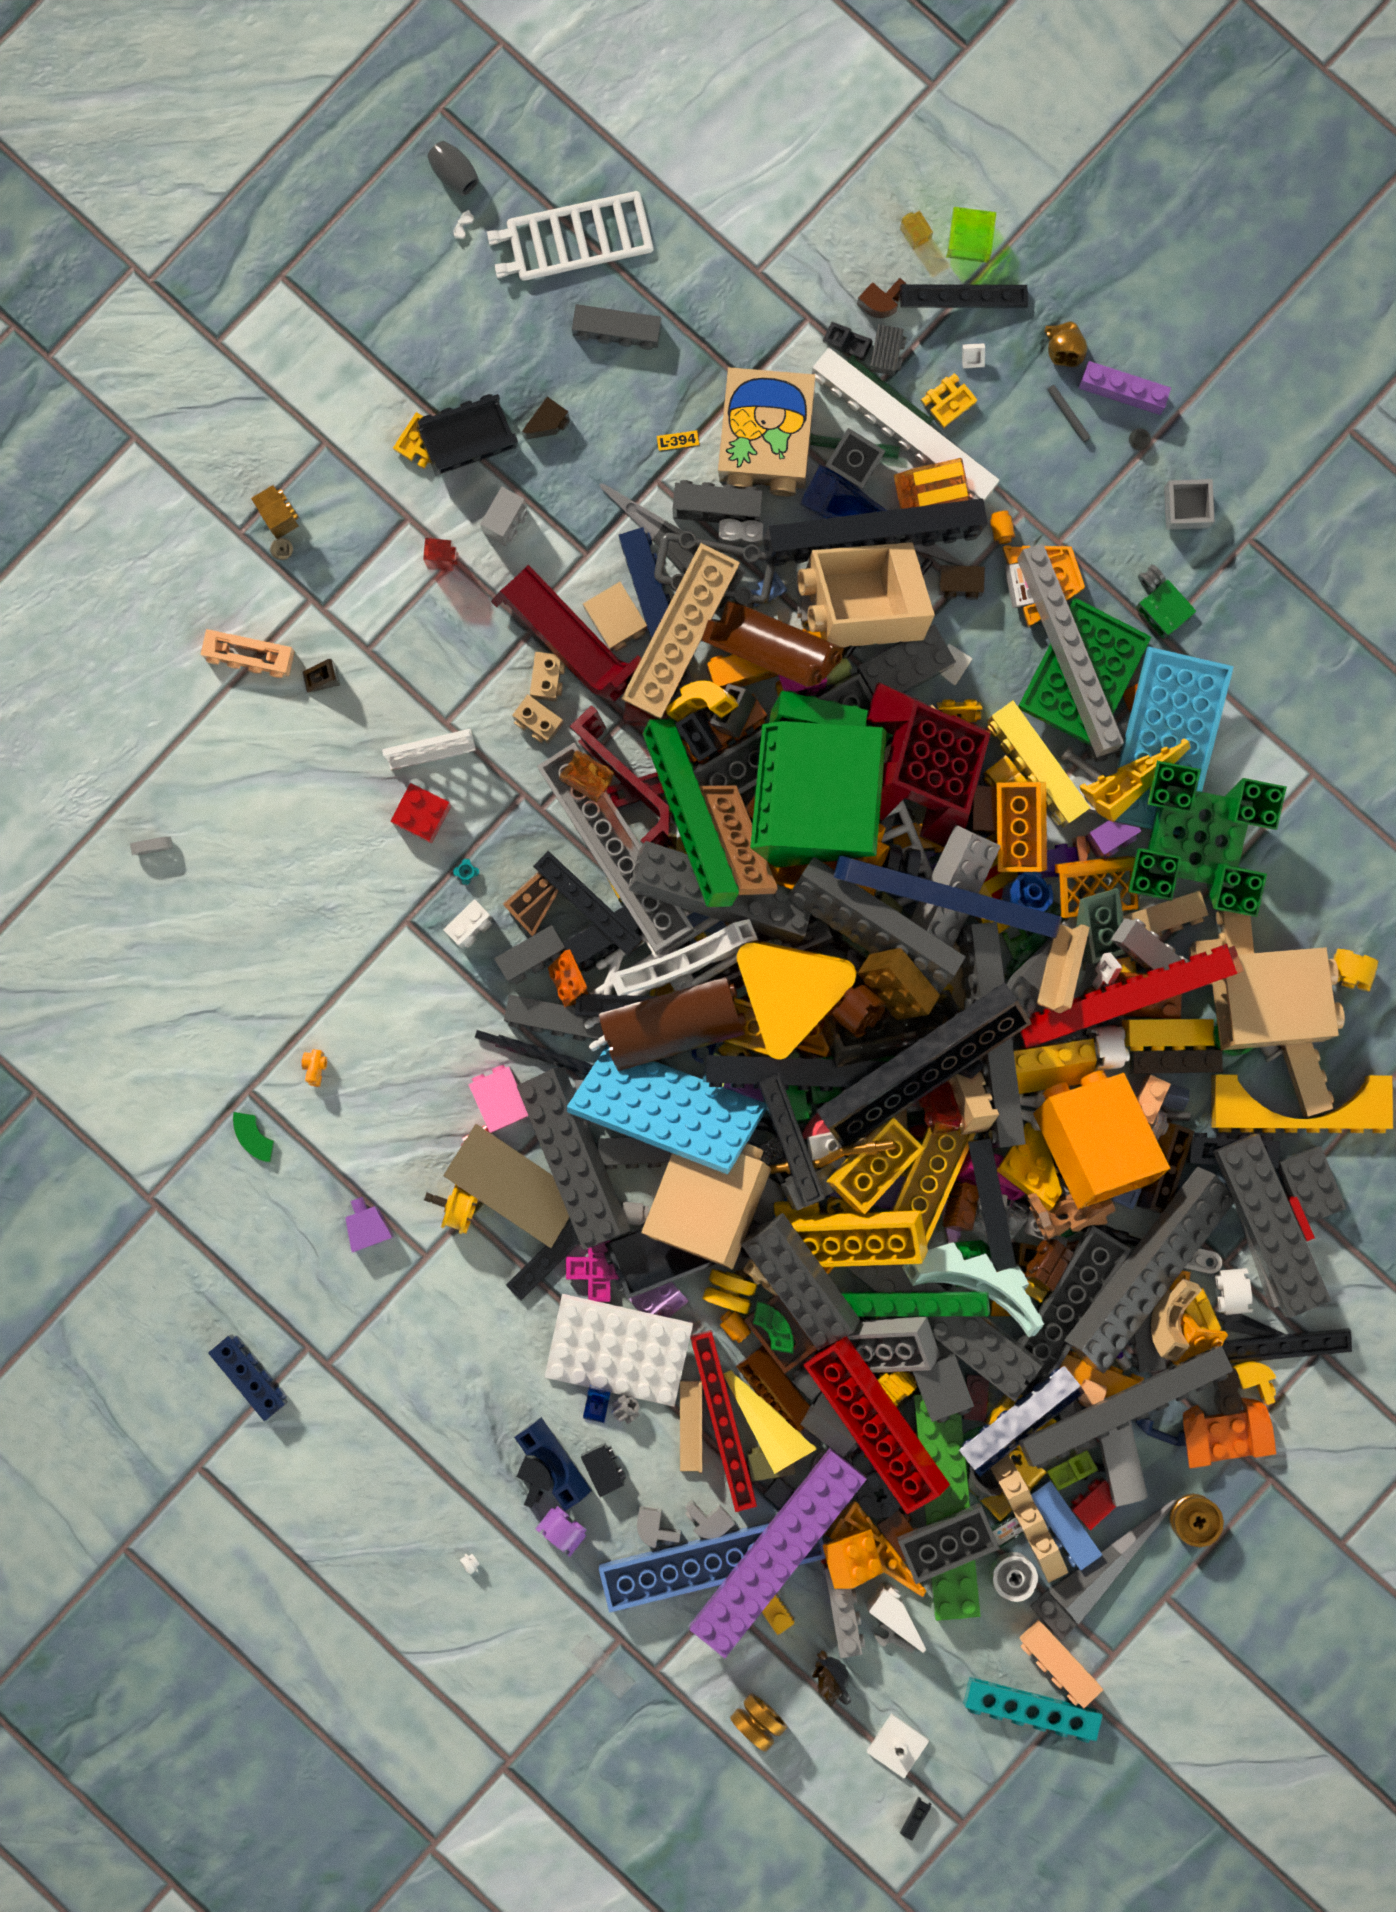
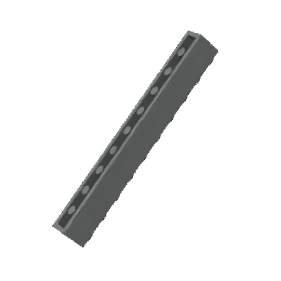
M1214 1346L1020 1439L1018 1443L1028 1465L1036 1466L1037 1469L1048 1465L1049 1460L1054 1457L1060 1459L1069 1455L1068 1450L1077 1447V1449L1084 1448L1090 1444L1089 1440L1095 1437L1099 1440L1110 1435L1109 1431L1114 1428L1120 1430L1129 1426L1128 1421L1136 1418L1137 1421L1149 1416L1148 1412L1155 1408L1157 1411L1167 1408L1169 1406L1168 1402L1174 1399L1181 1401L1189 1397L1188 1392L1193 1390L1199 1392L1208 1388L1207 1383L1213 1380L1220 1382L1227 1379V1374L1232 1372L1233 1369L1223 1347Z

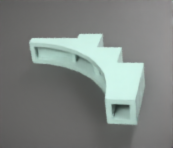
M952 1242L928 1250L922 1264H904L902 1267L913 1286L924 1283H949L961 1285L977 1292H988L989 1298L1003 1307L1020 1324L1028 1337L1035 1336L1044 1325L1041 1315L1037 1313L1029 1295L1025 1292L1029 1283L1019 1266L996 1272L993 1263L986 1254L964 1261L962 1253L957 1249L955 1243Z

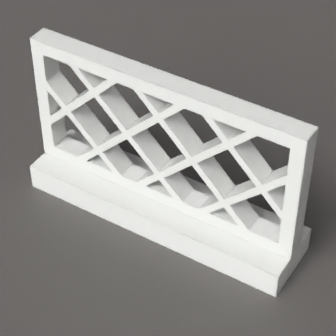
M467 729L382 749L383 756L389 762L390 770L393 771L474 752L476 748L472 730Z

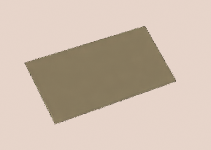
M475 1124L443 1176L552 1248L569 1219L553 1175L478 1124Z

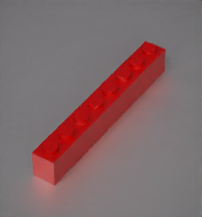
M712 1330L690 1335L735 1512L757 1507Z

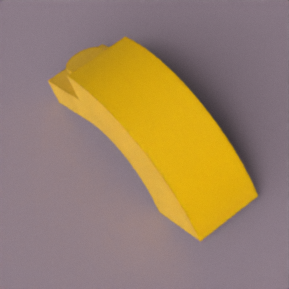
M696 681L680 688L682 696L669 704L666 712L679 722L691 713L701 708L709 707L711 711L722 718L739 705L732 695L717 684L710 681Z

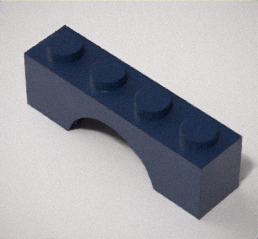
M542 1417L528 1425L514 1437L526 1456H535L548 1467L553 1478L552 1494L564 1511L579 1503L592 1491Z

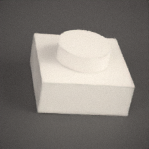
M984 343L963 345V368L985 367Z

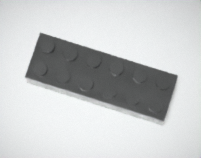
M784 1213L748 1232L741 1243L742 1247L818 1351L855 1331L860 1318Z

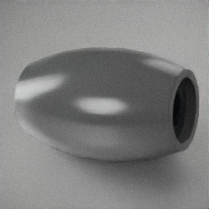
M440 141L431 148L427 158L434 173L442 183L461 196L472 192L478 185L479 178L469 159L459 149L445 141Z

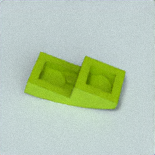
M1088 1450L1048 1470L1047 1473L1057 1491H1060L1098 1471Z

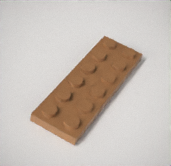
M699 786L702 796L705 797L708 812L712 816L714 828L719 834L721 846L725 850L727 862L732 868L735 883L738 884L739 895L775 894L778 887L768 862L750 848L752 823L737 786Z

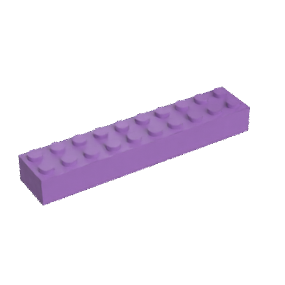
M829 1448L690 1623L689 1630L723 1658H726L867 1480L866 1477L834 1450Z

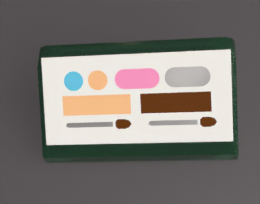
M1014 1513L991 1526L999 1548L1023 1534Z

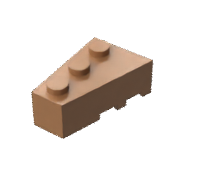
M537 872L502 904L526 931L533 936L559 891Z

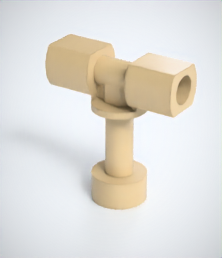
M752 1259L748 1261L743 1270H735L736 1274L745 1278L751 1277L754 1283H762V1286L771 1294L778 1296Z

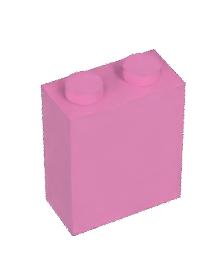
M504 1064L492 1069L493 1074L486 1077L484 1073L472 1078L473 1083L468 1084L490 1133L528 1117L511 1067L505 1068Z

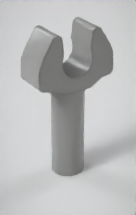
M880 1623V1627L888 1631L886 1637L874 1634L880 1645L885 1647L888 1643H894L910 1653L914 1652L915 1646L896 1635L884 1623Z

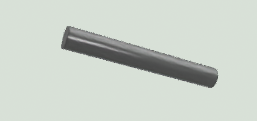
M1052 385L1047 389L1080 438L1083 442L1088 441L1091 436L1056 386Z

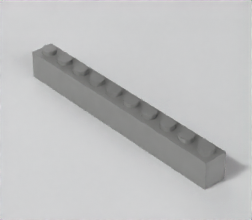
M1044 544L1023 549L1017 561L1096 757L1115 752L1124 744Z

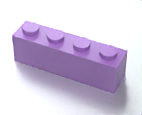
M1088 361L1079 384V389L1161 415L1165 409L1171 387Z

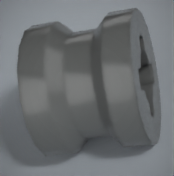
M1153 564L1148 567V571L1138 576L1141 584L1150 592H1153L1158 584H1162L1166 580L1163 573Z

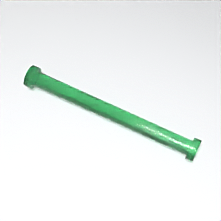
M854 355L848 359V363L928 425L933 422L934 417H929L855 360L856 357Z

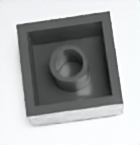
M848 428L825 466L863 489L886 451Z

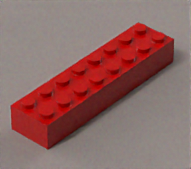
M847 1336L823 1349L804 1364L810 1376L907 1515L939 1497L950 1486V1483Z

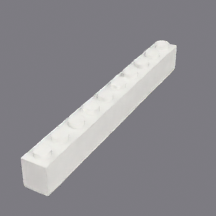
M828 348L813 366L812 374H815V380L819 384H826L831 388L830 391L838 398H844L851 409L862 412L864 418L869 423H876L880 426L881 431L890 438L893 436L899 441L898 444L904 450H911L916 454V459L921 463H927L932 468L961 462L964 475L947 479L950 481L949 484L951 486L966 483L968 493L966 497L969 500L983 498L985 501L998 485L999 479L832 349Z

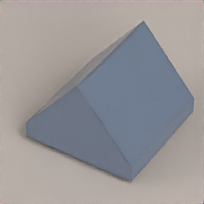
M1170 1085L1162 1105L1184 1111L1189 1101L1190 1090Z

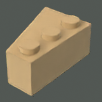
M981 1071L972 1079L956 1074L945 1083L950 1088V1102L952 1107H955L957 1127H960L962 1135L987 1132L999 1113L997 1109H992L989 1101H992V1096L990 1093H985L983 1085L986 1082Z

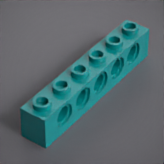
M969 1677L963 1701L965 1708H968L967 1711L977 1715H980L981 1712L990 1714L989 1717L996 1720H1002L1003 1718L1011 1719V1723L1019 1726H1024L1027 1723L1033 1725V1728L1044 1732L1046 1729L1054 1730L1056 1735L1068 1737V1734L1077 1736V1740L1089 1743L1090 1740L1097 1741L1103 1716L1098 1709L1083 1708L1081 1705L1075 1706L1071 1702ZM992 1695L994 1696L993 1703L989 1705L984 1704V1697ZM1008 1701L1016 1702V1706L1012 1710H1006L1005 1704ZM1031 1706L1038 1708L1037 1713L1033 1716H1029L1026 1713L1027 1709ZM1052 1712L1059 1713V1718L1056 1721L1048 1720ZM1073 1718H1081L1079 1726H1070Z

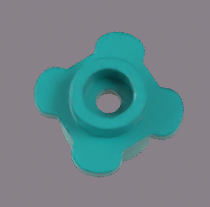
M464 859L458 867L454 868L453 874L458 876L464 885H469L471 879L479 875V869L474 867L469 859Z

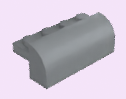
M1131 1420L1128 1421L1129 1426L1120 1430L1114 1428L1109 1431L1110 1435L1099 1439L1112 1503L1116 1507L1135 1503L1148 1497Z

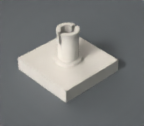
M891 1714L867 1749V1753L905 1778L928 1744L929 1739L894 1714Z

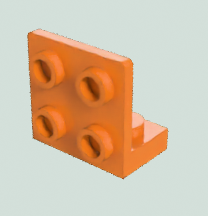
M565 950L548 967L550 978L556 986L559 998L562 1000L564 1007L576 1004V998L581 994H588L571 950Z

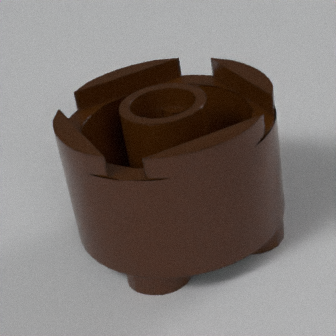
M861 985L856 989L850 987L843 995L844 1001L833 1010L832 1016L856 1038H859L867 1033L864 1030L868 1026L873 1028L885 1011L883 1005L886 1003L865 985Z

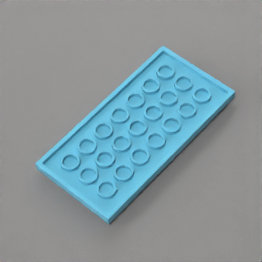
M1147 647L1117 768L1146 755L1150 757L1161 753L1162 748L1167 746L1170 749L1181 744L1182 739H1186L1189 741L1191 748L1175 764L1201 769L1196 791L1202 792L1234 666ZM1151 787L1115 821L1152 829L1157 806L1147 804ZM1179 826L1174 828L1173 834H1180Z
M607 1044L567 1105V1112L728 1175L766 1112L767 1107L765 1103L724 1087H709V1083L703 1082V1079L655 1061L618 1071L609 1053L610 1048Z

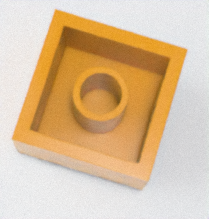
M871 1529L852 1530L822 1545L834 1589L855 1588L883 1573Z

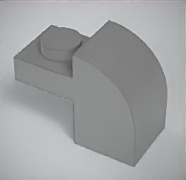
M693 1500L685 1505L687 1510L686 1516L693 1523L698 1522L693 1531L700 1537L706 1539L720 1537L735 1525L734 1519L720 1504L707 1516Z
M640 1506L637 1531L645 1544L656 1548L657 1539L666 1545H674L675 1542L679 1543L681 1530L659 1527L662 1509Z

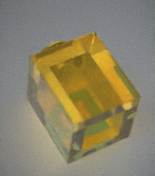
M920 210L916 213L910 212L902 218L900 230L913 250L932 239L933 231Z

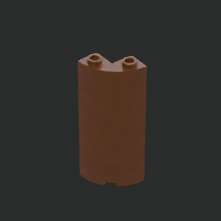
M730 601L726 603L720 622L708 620L701 641L806 687L820 684L833 670L835 665L841 662L844 649L841 646L759 611Z
M723 977L600 1013L599 1019L605 1041L609 1045V1053L616 1069L621 1071L745 1035L743 1026H746L747 1022L744 1013H739L736 1007L734 997H737V991L734 983L730 984L727 977Z

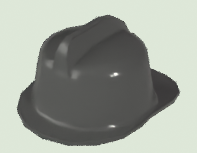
M970 1465L971 1472L968 1477V1486L976 1495L977 1500L998 1496L1002 1493L991 1469L979 1477Z

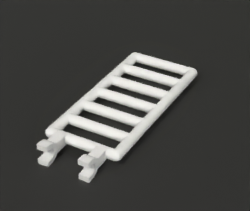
M638 191L511 218L507 221L508 229L487 232L490 246L511 240L516 261L507 264H495L497 279L509 274L519 273V278L522 281L648 254L654 250L642 197ZM634 201L644 242L643 246L631 248L621 203ZM612 205L623 250L610 252L600 208ZM592 210L602 251V255L593 257L589 256L579 214ZM571 215L581 259L570 262L568 261L558 217ZM548 219L551 222L560 264L552 266L547 265L537 223ZM529 224L539 269L530 271L526 270L516 226Z

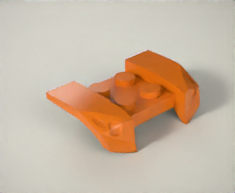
M1241 1397L1244 1410H1241L1240 1414H1217L1204 1417V1413L1198 1405L1183 1412L1189 1468L1211 1465V1462L1251 1455L1254 1458L1275 1455L1274 1432L1267 1407L1259 1400Z

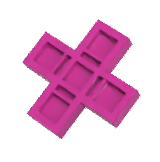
M605 1243L589 1248L588 1257H566V1279H588V1300L597 1302L611 1301V1279H618L613 1265H608L605 1259L604 1252H607Z

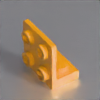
M1183 1313L1181 1330L1190 1347L1176 1362H1172L1174 1365H1177L1214 1346H1222L1228 1334L1226 1331L1200 1329L1190 1314Z

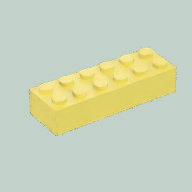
M1014 701L990 717L987 721L989 725L987 729L991 731L993 737H998L1001 742V749L1006 755H1011L1014 760L1013 764L1018 771L1024 773L1028 782H1046V808L1048 807L1052 812L1051 818L1057 826L1066 827L1091 808Z

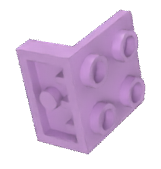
M673 1282L629 1298L638 1311L668 1318L688 1302V1299Z

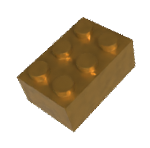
M902 948L869 954L858 972L864 983L886 1003V1008L897 1020L929 1015L940 997V994Z

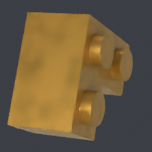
M274 485L251 498L276 539L299 527L295 521L299 517L289 502L284 503L288 499L281 489L277 491Z

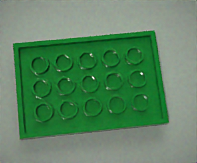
M1074 597L1069 605V609L1113 715L1151 636ZM1050 643L1018 708L1092 747Z

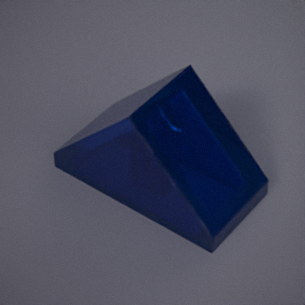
M590 1385L583 1419L604 1423L612 1390Z

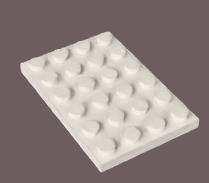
M562 1294L545 1378L674 1407L693 1323Z

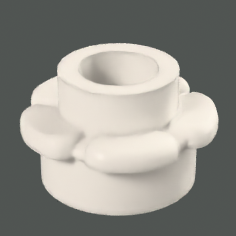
M464 1554V1557L460 1560L464 1569L469 1575L473 1572L477 1573V1566L480 1565L473 1554L470 1556Z

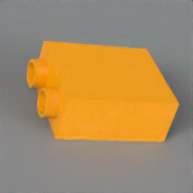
M1099 1070L1083 1077L1080 1080L1082 1087L1070 1090L1067 1082L1056 1084L1042 1093L1045 1102L1033 1113L1078 1210L1153 1184L1170 1169L1124 1073L1107 1078L1104 1070Z

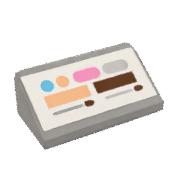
M1019 563L1005 565L1012 608H1022L1035 604Z

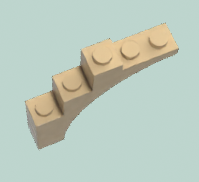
M1009 1454L1006 1455L990 1469L1007 1499L1039 1567L1048 1583L1067 1574V1568L1042 1515L1032 1499L1028 1487Z

